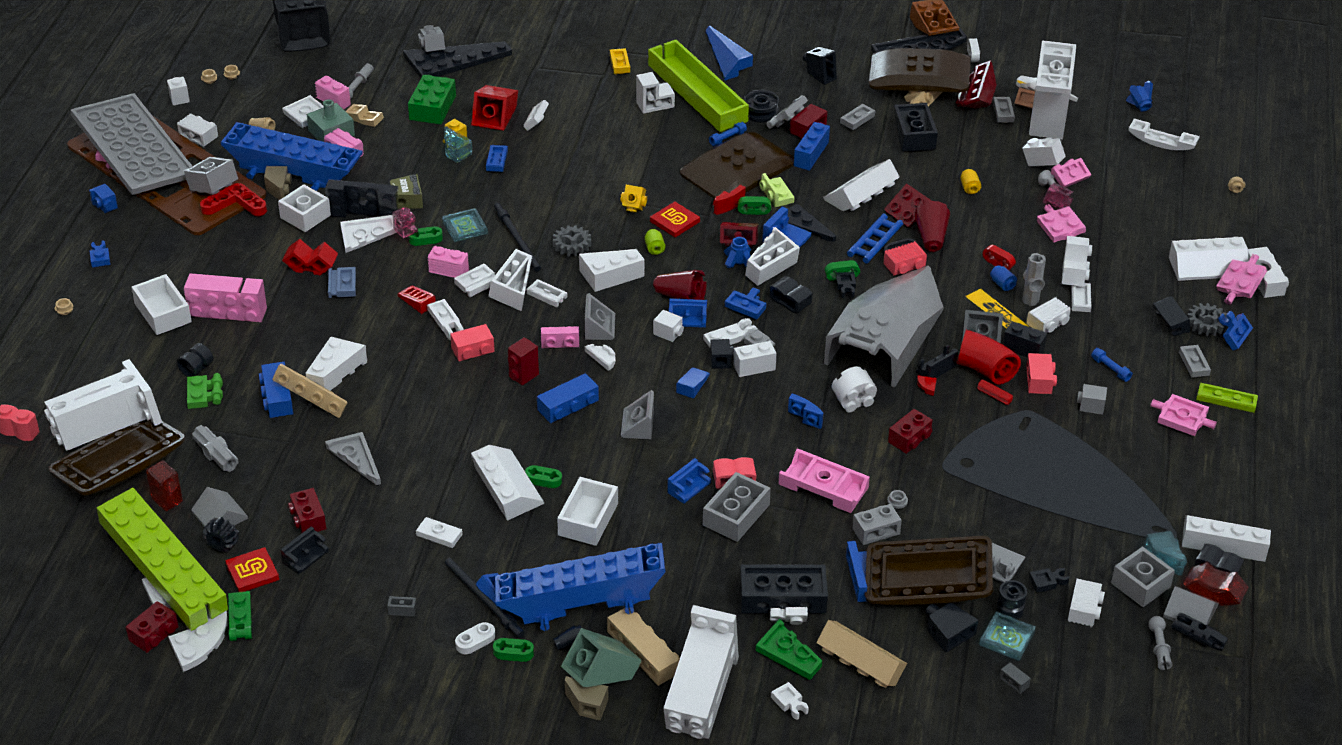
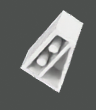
M774 227L770 236L765 238L761 247H758L748 259L745 276L757 286L796 264L800 247Z
M515 249L491 280L489 297L522 311L532 256Z
M637 249L579 254V271L596 292L644 277V258Z
M330 337L307 370L306 377L331 391L342 382V378L347 374H353L355 368L360 364L364 365L367 363L366 345Z

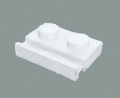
M482 264L455 277L454 283L471 297L490 288L495 272L487 265Z

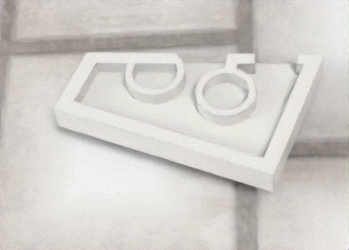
M394 215L340 222L346 253L397 233Z

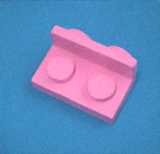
M1082 158L1070 159L1064 165L1058 164L1051 169V174L1054 175L1062 189L1091 176Z
M579 327L541 328V347H579Z

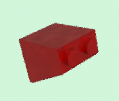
M485 85L475 91L471 125L505 130L517 107L518 90Z

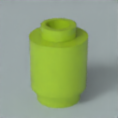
M656 229L649 230L645 235L648 251L654 255L662 253L665 250L662 234Z

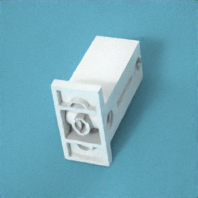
M1042 41L1029 135L1063 139L1072 87L1076 44Z
M130 359L122 362L124 367L121 370L122 372L45 401L47 409L44 410L47 420L50 421L51 432L59 446L63 445L67 451L145 419H151L154 425L162 423L152 390Z
M693 605L691 610L692 624L664 705L666 729H669L671 732H683L690 734L694 738L709 739L732 664L736 665L739 658L736 615Z

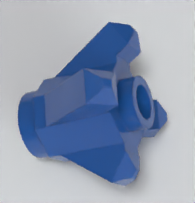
M1147 81L1143 87L1131 85L1129 89L1131 95L1127 97L1126 101L1135 105L1140 111L1150 109L1152 107L1153 83Z
M734 238L731 245L724 250V253L728 256L725 262L727 268H732L735 264L742 263L747 267L752 249L748 246L745 238Z

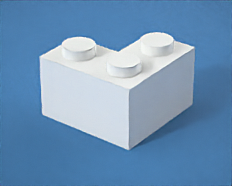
M653 72L636 75V103L643 114L675 106V93L668 83L659 84Z
M1067 236L1062 267V284L1084 287L1085 280L1089 279L1090 262L1087 261V256H1091L1092 245H1089V238Z

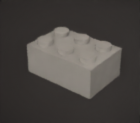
M735 472L703 508V526L738 542L770 505L771 488Z

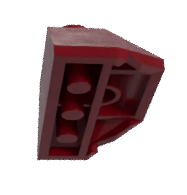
M991 60L975 66L974 72L970 74L969 89L965 92H959L956 101L957 106L977 109L991 104L997 86Z

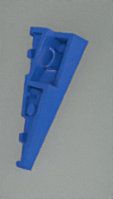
M708 26L705 33L709 37V43L712 45L713 53L717 63L720 65V71L723 73L724 80L737 77L739 70L753 66V55L713 27Z

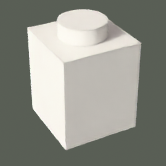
M175 77L167 80L172 104L188 103L189 95L184 77Z
M662 310L653 320V334L673 342L683 332L682 317Z

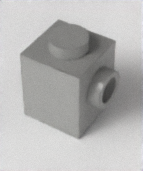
M1084 384L1083 391L1078 392L1077 403H1080V411L1103 414L1107 387Z

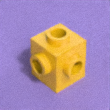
M626 185L625 192H622L620 199L622 206L627 208L626 211L637 212V210H642L643 206H646V189Z

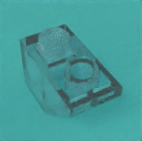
M447 126L444 127L446 156L458 163L472 155V140Z
M1172 532L1147 534L1144 548L1175 570L1174 574L1182 575L1184 566L1187 563L1186 556L1182 554L1178 540L1174 538Z

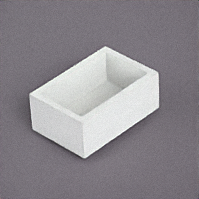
M167 274L132 286L134 303L156 335L192 322L188 303Z
M579 477L557 518L558 535L597 546L618 505V487Z

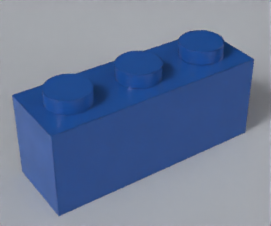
M817 122L812 124L795 148V167L810 171L829 143L830 126Z
M285 362L261 365L262 373H259L260 385L264 384V386H261L262 398H267L263 399L264 410H269L270 418L293 414L290 390L273 381L278 366L280 364L285 365Z
M585 373L538 395L537 410L552 423L598 401L599 386Z

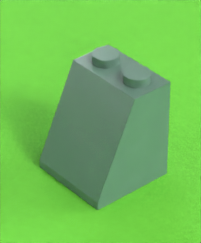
M581 628L561 667L581 686L591 687L631 680L642 660L621 641Z

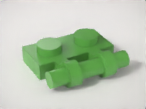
M219 373L213 374L211 380L207 379V375L187 377L188 409L208 407V402L213 401L216 405L221 403L223 398V391L221 390L223 380Z

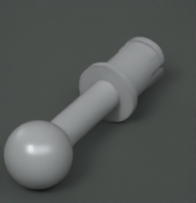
M367 63L359 72L355 73L356 79L349 86L350 99L353 97V91L358 85L367 81V77L374 70L372 65Z
M1154 616L1149 620L1148 625L1155 634L1157 645L1153 651L1157 655L1158 668L1165 670L1164 664H1166L1167 669H1170L1172 667L1170 658L1171 647L1165 644L1163 634L1166 622L1162 617Z

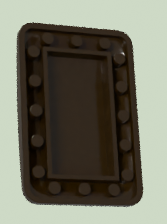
M897 48L875 52L871 60L869 87L879 90L965 92L969 89L971 58L965 54L941 49Z
M750 131L733 137L696 157L680 169V175L715 199L723 191L730 193L739 185L746 187L745 193L760 185L762 174L766 173L768 178L771 179L794 166V157L760 134Z
M145 419L98 438L52 463L48 470L51 475L81 495L99 493L111 489L157 464L184 443L185 436L163 421L158 425H154L151 419Z
M986 536L872 543L868 546L866 555L865 580L867 592H865V598L871 604L915 605L949 603L988 597L993 592L992 541Z

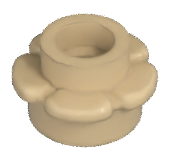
M228 65L224 68V76L230 80L236 79L240 75L236 65Z
M206 69L202 72L201 80L207 84H212L217 80V74L212 69Z
M1233 177L1228 183L1229 190L1239 193L1245 187V182L1240 177Z
M67 298L59 299L56 302L55 311L58 314L68 315L73 310V304Z

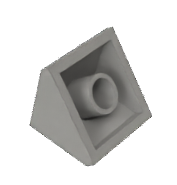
M588 293L586 295L585 340L614 339L615 313Z
M652 390L624 408L621 436L623 438L651 439L654 416V392Z
M206 487L191 509L193 515L203 527L214 517H223L225 521L229 520L234 525L248 519V516L228 492Z
M1175 586L1163 617L1177 621V615L1184 613L1208 625L1219 603Z

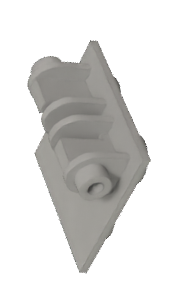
M992 543L993 578L1003 583L1011 580L1024 561L1025 556Z

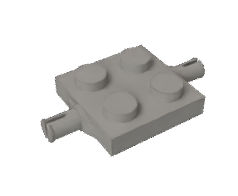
M801 95L793 100L792 104L784 108L776 116H773L766 123L768 128L770 129L773 126L778 128L785 122L784 119L788 121L794 117V112L797 114L804 109L803 105L808 101L807 98Z

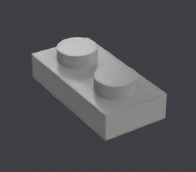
M993 97L997 122H1014L1015 115L1010 97Z
M861 104L841 117L840 123L854 130L873 118L875 110Z
M1198 345L1180 347L1179 354L1191 378L1210 375L1211 369Z

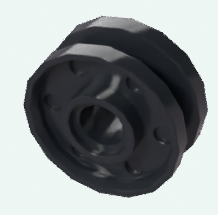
M754 90L749 92L744 98V101L749 105V120L768 122L779 113V98L774 92Z

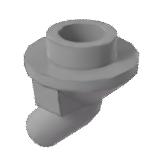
M1044 170L1039 174L1038 181L1040 186L1043 187L1049 184L1053 193L1059 191L1054 175L1049 170Z

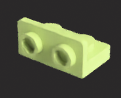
M766 173L762 174L760 188L765 192L767 198L771 200L774 207L794 203V196L781 177L769 179Z

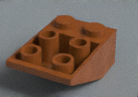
M943 0L912 2L910 19L917 29L928 35L959 30L958 24Z

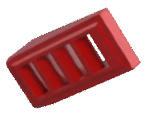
M413 285L398 293V297L421 314L427 311L428 304L435 302L433 294Z

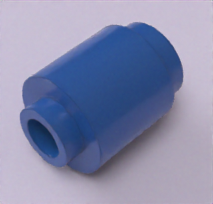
M996 266L992 269L990 273L992 281L1004 291L1011 290L1016 286L1017 277L1007 268Z

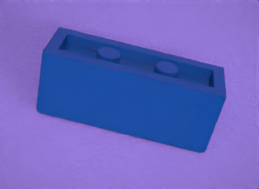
M856 541L847 542L846 558L857 602L867 601L865 598V592H867L865 580L867 551L858 552Z

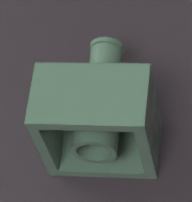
M324 100L323 108L306 114L308 131L318 141L324 142L325 135L330 132L332 133L337 128L348 132L351 136H355L353 118L337 103H334L333 100Z

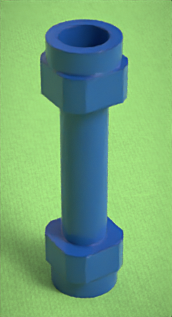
M738 122L734 124V128L721 134H713L709 137L710 144L717 146L722 143V140L732 135L743 134L747 130L746 124Z
M1094 349L1091 357L1096 362H1102L1117 373L1119 379L1125 382L1130 380L1133 374L1126 366L1121 367L1108 358L1104 350Z

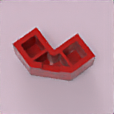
M298 239L288 247L282 261L295 272L303 273V271H310L314 275H322L333 266L338 253L325 242L313 250L301 239Z

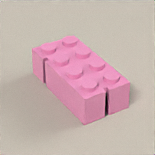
M189 274L184 286V293L189 305L191 317L262 322L267 309L263 280L246 278L242 291L239 293L243 278Z

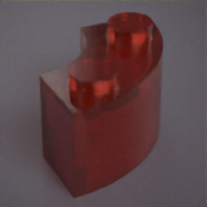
M1208 562L1192 567L1183 582L1191 592L1218 602L1220 605L1240 604L1249 588L1237 572L1228 573L1220 571Z

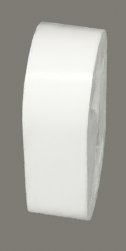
M968 39V56L971 58V62H979L980 50L977 39Z

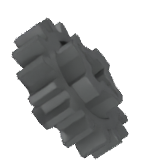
M567 225L566 229L561 227L560 231L556 230L553 235V247H555L556 252L560 251L561 255L567 253V256L571 254L577 256V253L584 254V250L588 251L589 247H591V234H589L588 230L583 231V227L578 229L577 225L574 227Z
M1199 303V307L1193 305L1192 309H1189L1187 317L1190 319L1192 331L1198 330V334L1203 332L1206 336L1209 333L1216 336V332L1222 334V331L1226 330L1227 326L1221 324L1218 318L1221 314H1224L1226 317L1227 313H1222L1223 309H1217L1216 305L1211 307L1209 303L1206 306Z

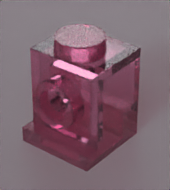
M1054 182L1049 187L1043 203L1046 204L1049 201L1057 208L1068 207L1073 200L1071 198L1073 191Z
M403 207L392 212L393 229L402 238L418 232V228L415 226V216L410 212V209Z

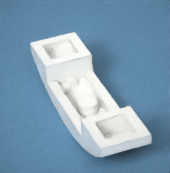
M1134 119L1129 127V131L1142 141L1169 150L1194 149L1200 137L1185 132L1179 137L1150 129L1149 122Z

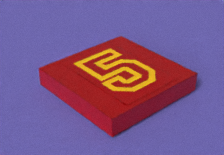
M673 202L650 216V222L673 237H677L698 224L700 217L677 202Z
M265 547L225 560L226 567L238 592H245L279 580V575Z

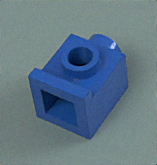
M106 184L89 190L93 206L96 205L97 208H101L104 213L118 208L115 193Z

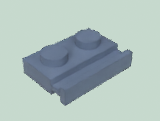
M356 267L337 268V270L329 268V298H332V295H337V297L356 296Z

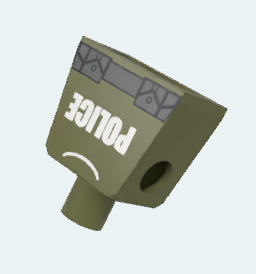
M417 174L390 181V185L399 187L397 197L398 209L423 208L422 192Z

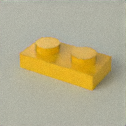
M626 48L610 50L614 74L630 73Z

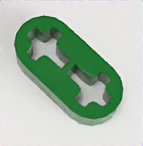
M741 197L738 200V211L742 214L764 215L771 211V200L767 197Z
M439 227L413 229L408 234L409 243L413 246L436 244L443 239L442 229Z
M854 260L832 262L824 269L827 278L831 281H836V272H854L855 277L860 274L858 263Z
M536 465L525 469V473L533 485L557 488L562 484V473L559 470Z
M499 638L493 643V654L500 660L527 662L534 656V645L528 640Z

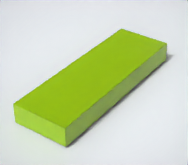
M1200 383L1196 400L1255 413L1258 395Z

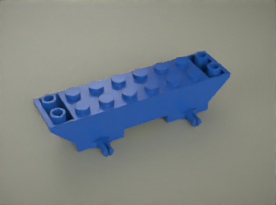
M238 122L221 141V145L239 162L240 168L249 170L246 174L248 179H253L257 173H265L266 166H287L288 173L301 176L302 182L311 184V189L315 191L319 188H325L328 180L341 181L363 154L362 150Z
M662 543L628 548L622 551L608 552L602 555L588 556L582 559L568 560L562 563L496 575V606L522 617L524 624L541 622L540 628L545 631V626L546 630L550 628L549 621L566 616V609L607 601L608 608L625 606V613L630 614V608L632 614L634 612L633 604L650 600V590L666 572Z

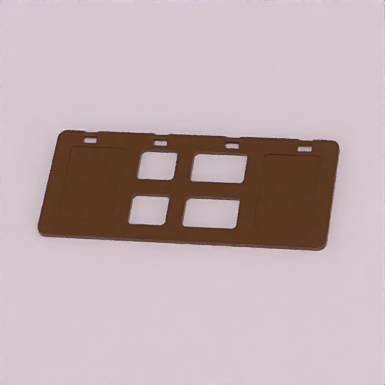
M154 117L174 144L181 149L180 151L186 159L194 157L201 162L208 157H215ZM85 133L68 141L67 145L71 151L83 157L84 160L126 188L120 178L115 175L116 173L113 169L106 167L107 162L96 160L97 148ZM236 171L238 179L232 182V184L241 183L260 198L264 199L266 197L265 189ZM187 180L176 182L183 189L169 197H163L152 189L135 194L177 224L179 223L193 235H202L245 210L244 207L235 202L214 214H203L200 202L213 194L206 192L198 193V191L190 190ZM187 219L190 222L185 223L183 220Z

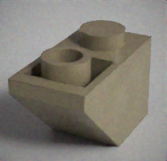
M266 166L264 175L266 191L278 200H281L289 194L291 173H288L287 166Z
M566 676L565 694L580 716L601 720L608 703V686L583 687L574 678Z

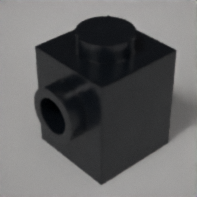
M710 339L712 369L731 368V358H734V346L730 347L729 339Z

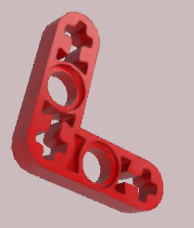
M241 183L232 184L200 202L201 212L205 215L214 214L235 202L255 216H261L267 212L266 202Z

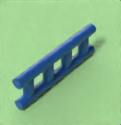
M883 213L848 250L847 255L853 257L854 254H858L864 257V263H869L901 228L903 221L891 222L887 220L888 216ZM882 225L889 228V230L884 232L878 228ZM875 235L881 239L877 242L869 238ZM865 244L873 248L867 251L861 247Z

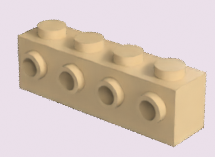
M624 608L607 617V632L614 639L621 641L642 660L639 666L658 686L674 677L680 660L679 656L667 647L665 641L654 633L651 626H647L642 621L637 612L631 614L629 608L630 614H627Z
M828 620L817 641V644L822 646V651L832 656L836 654L840 657L839 661L848 666H851V664L858 668L857 672L867 677L871 675L876 678L875 682L885 688L887 686H896L907 665L903 660L837 621Z

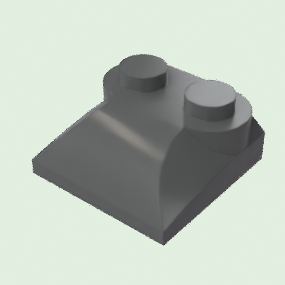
M966 310L963 338L967 329L985 335L1000 343L1003 314Z

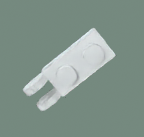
M445 299L427 305V310L442 331L445 332L449 340H451L450 333H453L452 328H455L456 332L464 330L459 318Z
M745 318L740 320L738 324L736 323L703 334V339L709 347L710 339H729L730 345L743 341L746 335L754 332L757 328L755 325L751 326L752 321Z

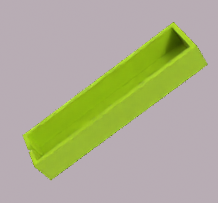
M673 40L664 43V58L662 45L648 49V66L719 132L734 127V124L738 122H748L749 105L680 42Z
M134 488L97 507L99 522L191 631L208 622L205 605L208 604L209 617L211 619L228 610L227 597L224 591Z

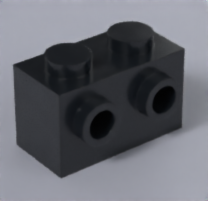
M1012 321L1005 331L1003 345L1016 354L1028 358V353H1043L1047 333Z

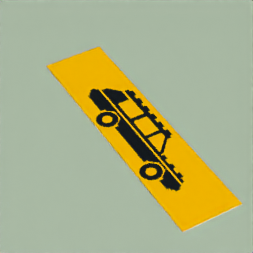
M982 289L965 296L985 312L1002 313V325L1006 329L1012 321L1028 326Z

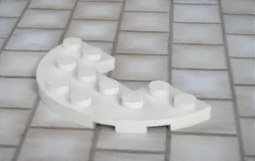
M142 579L143 586L152 605L158 601L171 608L148 579ZM207 604L205 605L208 617L207 623L200 625L193 631L187 627L188 630L168 636L183 672L205 661L208 658L207 655L214 648L217 649L225 637L224 632L228 625L227 611L211 619Z

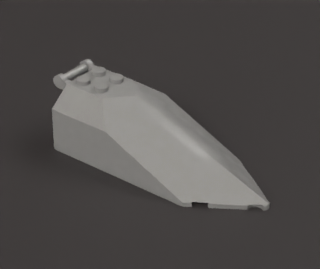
M924 266L877 284L849 302L826 336L824 364L828 365L841 345L849 344L867 350L873 355H876L881 348L891 357V386L895 387L944 308L931 268Z

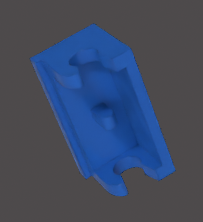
M670 299L669 312L682 317L683 327L706 328L707 300Z
M694 458L668 478V494L683 504L711 483V478L704 474L710 472L709 469Z

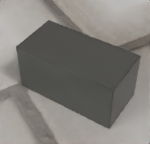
M389 596L388 615L415 617L417 608L416 598Z
M1012 663L1003 667L1000 673V679L1019 694L1029 688L1031 678Z

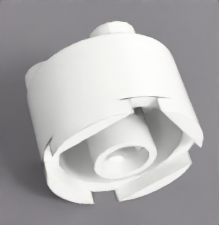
M861 367L846 369L841 373L842 376L838 380L835 378L833 381L832 390L847 412H853L857 407H868L874 403L873 398L876 395L877 388L865 369L862 370Z

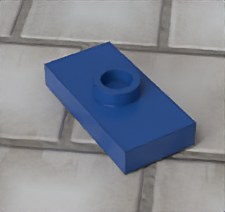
M490 145L486 171H504L508 146Z

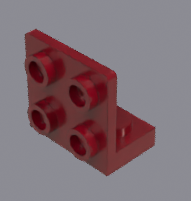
M906 183L884 210L896 220H902L903 224L910 228L916 221L915 209L922 203L927 205L928 201L931 200Z

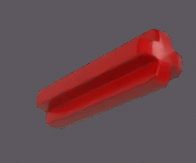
M981 380L978 383L977 388L983 393L1006 405L1012 402V394L985 380Z

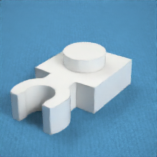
M807 607L771 608L770 621L781 619L793 625L802 624L807 620Z
M789 682L771 692V698L784 712L790 709L794 719H799L798 710L808 714V705L802 702V695Z

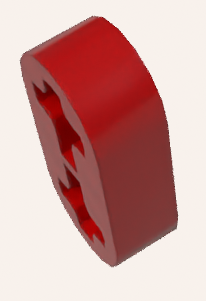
M989 245L983 250L984 259L994 266H1004L1010 270L1016 264L1012 254L995 245Z

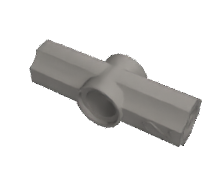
M1032 254L1028 258L1027 270L1023 274L1025 285L1022 301L1029 306H1035L1039 302L1041 290L1045 285L1043 274L1046 258L1044 255Z
M200 425L196 427L192 433V438L202 448L205 457L209 461L214 460L223 471H233L238 464V458L228 449L225 440L221 436L216 437L206 426Z

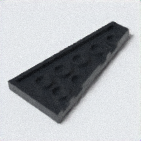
M959 28L958 31L935 35L925 34L872 44L871 51L874 54L875 52L897 48L950 50L965 43L967 36Z
M505 41L448 46L443 50L428 52L425 49L403 50V56L420 78L423 75L439 77L512 55V49Z

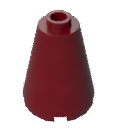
M928 201L927 205L922 203L915 209V219L925 249L936 252L943 246L950 219V209L942 202Z
M689 270L660 274L654 279L653 287L657 293L672 299L704 300L707 283L703 281L702 276H705V273L702 270Z

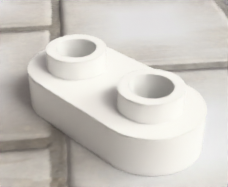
M484 622L460 633L455 639L457 651L462 654H470L493 642L495 639V628L492 624Z

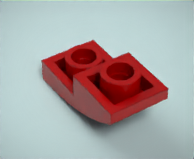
M739 185L730 193L723 191L717 196L713 202L714 214H722L738 207V200L741 197H745L746 187Z

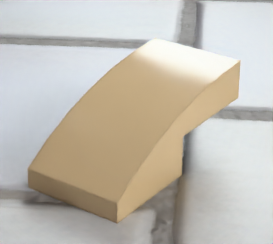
M353 104L346 110L353 118V121L367 126L375 127L384 118L382 112L368 111L367 105Z

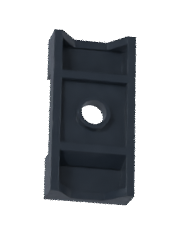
M328 180L325 191L326 197L329 198L330 216L346 218L347 213L380 217L394 215L395 222H398L401 211H398L397 206L399 187L395 185ZM360 197H365L368 201H364Z

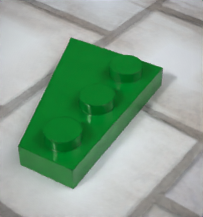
M781 619L756 644L757 652L809 680L822 667V660L807 645H803L797 639V635L784 626V622Z

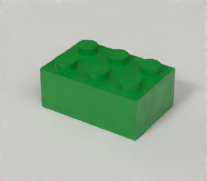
M423 75L408 102L409 120L442 124L456 97L455 79Z

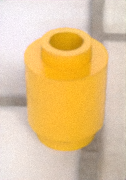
M972 169L964 170L960 179L965 192L968 194L977 193L981 189L977 173Z

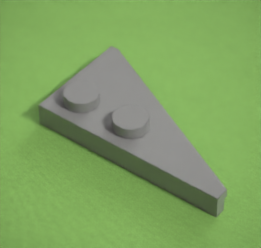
M363 432L325 441L326 448L375 485L381 484L380 476Z

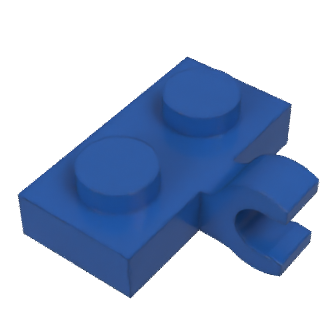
M753 287L748 295L734 290L725 300V307L758 319L766 309V303L759 300L760 297L757 294L760 290Z
M1229 311L1226 317L1224 314H1221L1218 318L1220 323L1228 326V329L1223 334L1226 343L1229 344L1232 350L1239 349L1253 329L1252 325L1244 313L1237 315L1236 318L1232 311Z

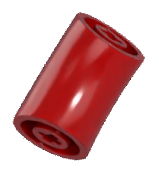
M966 329L957 364L980 372L996 384H1004L1017 374L1021 365V359L1011 349L994 339Z

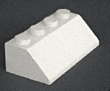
M888 159L868 168L823 198L842 211L848 209L853 211L860 207V202L866 203L871 200V195L874 194L876 196L882 193V188L885 187L887 189L895 184L894 181L899 178V175L891 160Z
M1243 237L1172 241L1169 260L1178 281L1221 278L1232 259L1243 262L1249 261L1248 248Z
M487 445L471 453L475 469L507 521L544 504L539 493L510 449Z
M1185 515L1182 547L1201 550L1204 544H1212L1221 548L1224 552H1231L1242 558L1265 562L1270 546L1271 530Z

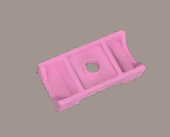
M797 448L792 464L786 472L780 471L779 485L796 492L799 487L833 500L834 507L851 513L869 488L870 477Z

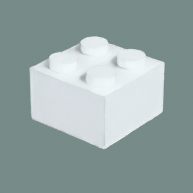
M306 185L300 186L278 201L280 218L304 232L331 215L329 198Z

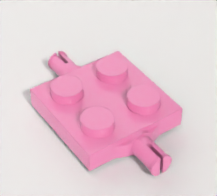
M1048 204V206L1045 205L1044 207L1047 213L1037 216L1038 224L1053 243L1067 240V236L1075 237L1086 232L1085 225L1069 206L1053 210L1051 205Z
M1252 254L1248 262L1232 259L1216 286L1218 291L1228 294L1224 300L1226 304L1231 305L1235 297L1251 298L1267 272L1266 266L1256 264L1259 259L1257 254Z
M1174 394L1165 403L1155 399L1151 403V407L1161 410L1157 423L1193 436L1196 435L1198 429L1202 426L1214 430L1217 423L1206 418L1209 407Z

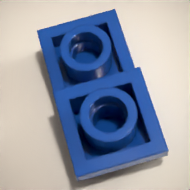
M791 394L788 412L803 417L804 424L821 429L823 412L805 398Z

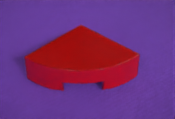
M918 375V387L925 390L926 394L934 396L937 378Z

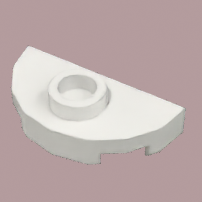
M594 344L585 346V352L609 371L614 367L616 360L615 352L607 345L594 346Z

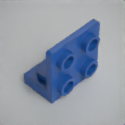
M781 207L763 225V242L766 237L770 236L774 227H776L796 245L801 247L811 237V232L789 224L788 209Z

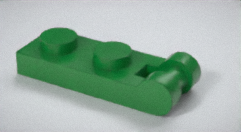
M250 591L228 593L230 641H236L237 638L244 637L245 639H252Z

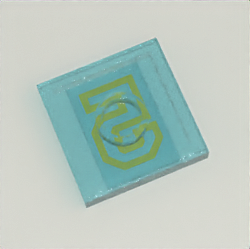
M476 208L442 216V221L454 242L488 234V228Z
M996 612L981 637L979 645L1020 660L1035 633L1036 627Z

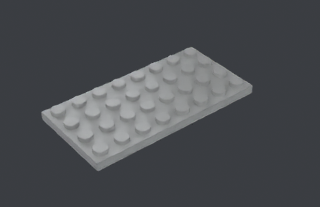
M135 93L71 109V116L132 195L187 180L184 171L192 167V165Z

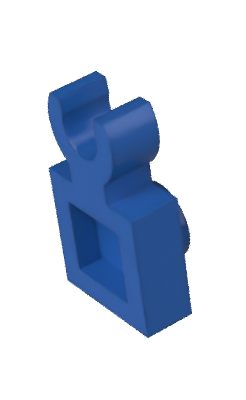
M102 241L100 246H96L92 242V250H90L92 267L111 265L109 250L106 248L105 241Z

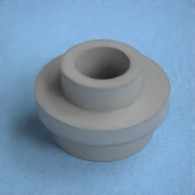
M894 490L888 496L887 502L893 508L901 509L907 505L908 498L903 491Z

